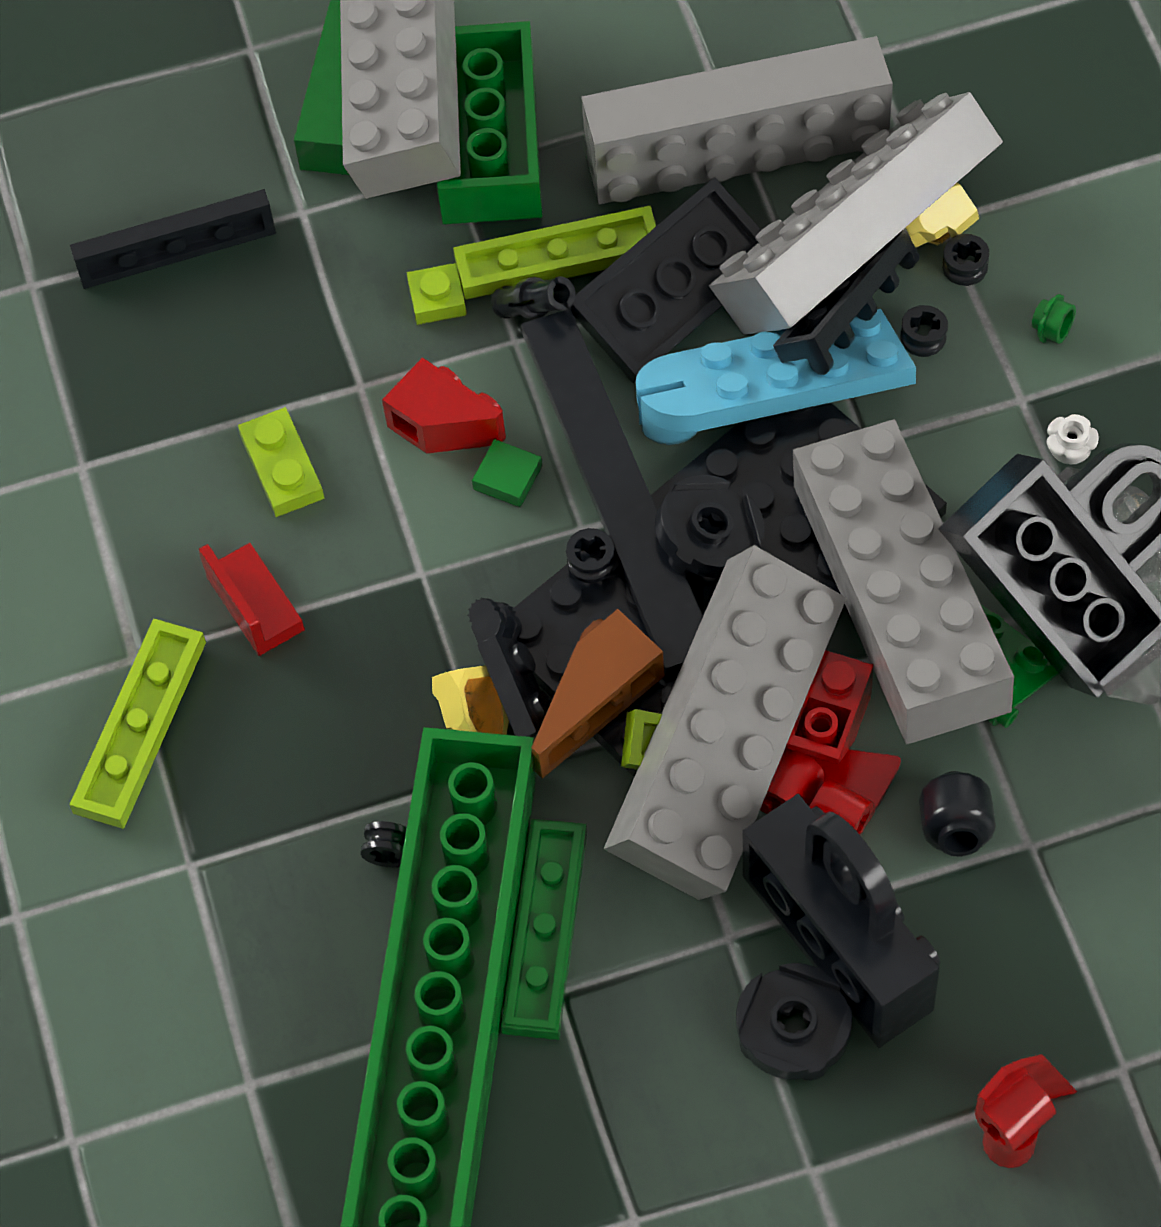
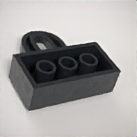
M1134 443L1111 446L1097 454L1066 485L1062 483L1044 459L1016 454L938 528L1070 688L1098 698L1161 637V603L1136 573L1161 548V451L1156 448ZM1148 473L1153 481L1152 494L1126 520L1119 522L1113 514L1114 500L1139 475Z
M797 794L742 830L743 878L811 964L825 971L836 980L841 987V993L850 1006L853 1017L878 1048L934 1011L940 969L938 966L940 965L939 956L925 937L919 935L915 938L903 923L904 914L896 902L893 888L883 867L864 839L845 819L834 812H827L825 814L817 806L810 809L802 797Z

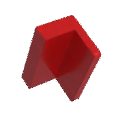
M251 543L244 545L219 560L208 544L198 549L207 579L258 656L305 631L303 620Z

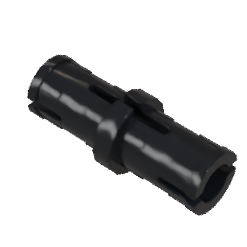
M560 276L550 280L531 277L522 279L515 286H502V289H496L492 295L491 304L495 314L500 318L509 319L522 315L524 318L535 319L545 316L549 311L565 310V307H571L575 300V289L571 281L565 277Z

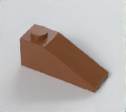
M619 609L605 620L597 619L583 631L575 646L531 747L535 772L542 779L665 676L663 651Z

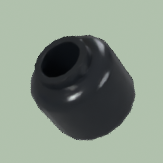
M951 771L932 779L922 789L919 799L922 829L926 841L933 848L943 851L950 856H967L977 852L992 838L996 827L993 801L989 786L981 778L969 773Z

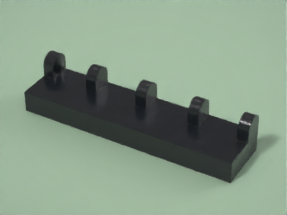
M265 189L70 244V248L83 289H87L276 234V229Z
M906 228L793 327L786 329L773 345L781 363L807 359L811 368L817 374L825 375L830 371L834 361L829 348L833 344L840 349L848 348L855 339L849 325L855 316L864 321L871 320L877 312V305L872 297L878 288L884 293L894 292L900 283L895 267L899 264L905 269H911L919 261V254Z

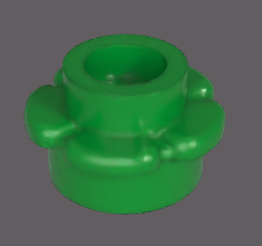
M1057 294L1049 301L1046 299L1041 300L1032 318V328L1037 329L1039 341L1045 343L1048 339L1058 344L1062 343L1074 322L1076 306L1065 302L1064 296L1061 294Z

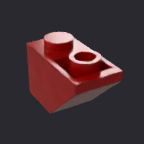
M423 357L382 399L387 427L426 454L491 446L494 439L501 442L506 439L502 408L491 396L482 392L479 394L475 393L463 385L460 378L452 370L445 366L438 368Z
M825 650L785 748L839 764L855 741L872 695L874 665Z

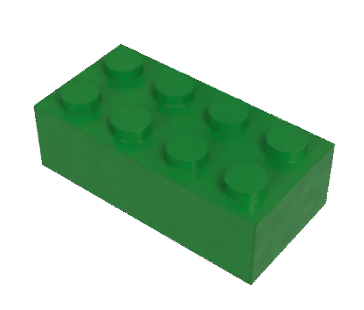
M530 21L455 26L461 176L437 182L442 223L444 225L543 218L534 56Z

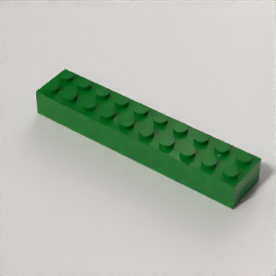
M423 727L341 1227H471L537 776L531 748L534 743V737Z

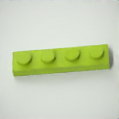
M651 206L453 247L464 298L466 300L493 294L496 289H502V286H515L522 279L531 277L550 280L560 276L569 278L606 270L656 227Z
M153 618L69 804L73 814L118 828H125L205 647L206 640L203 632Z

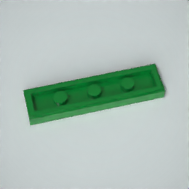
M531 819L501 1024L502 1034L559 1040L586 846L587 824Z

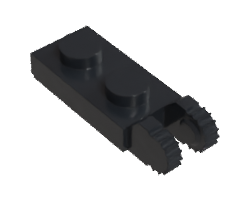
M481 597L480 600L476 599L475 603H471L472 606L468 609L469 614L467 615L470 618L469 622H472L471 628L478 642V649L515 736L534 737L535 740L551 700L545 692L540 690L533 674L536 664L531 652L523 643L518 641L522 624L519 617L515 616L516 611H513V607L507 603L494 602L492 599Z

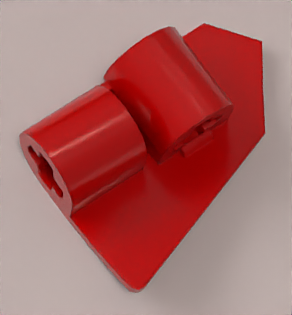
M785 748L760 811L768 814L799 794L810 809L817 806L825 814L827 812L838 814L861 836L900 768L901 758L896 755L849 749L841 762L836 764Z
M1042 1054L1023 1058L1003 1066L978 1094L975 1117L984 1131V1151L989 1159L998 1166L1014 1168L1027 1163L1034 1154L1039 1129L1056 1115V1109L1051 1099L1077 1093V1090Z

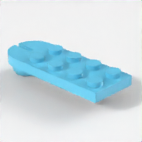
M877 309L876 314L869 321L861 320L855 316L849 324L855 336L854 341L846 349H840L834 344L829 348L834 365L825 375L814 372L807 359L781 363L773 345L786 329L774 332H761L751 337L723 343H710L704 347L663 355L644 365L636 377L639 425H642V431L645 436L657 443L666 445L680 444L690 440L698 431L916 384V366L881 309Z

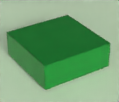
M494 439L472 479L473 490L521 507L543 466L542 457Z

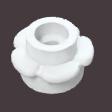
M1072 414L1066 418L1058 417L1048 426L1047 433L1049 437L1046 441L1047 446L1058 461L1065 464H1078L1086 460L1091 450L1097 447L1099 440L1097 430L1091 428L1090 421L1081 415ZM1069 434H1075L1077 438L1070 439L1067 436Z

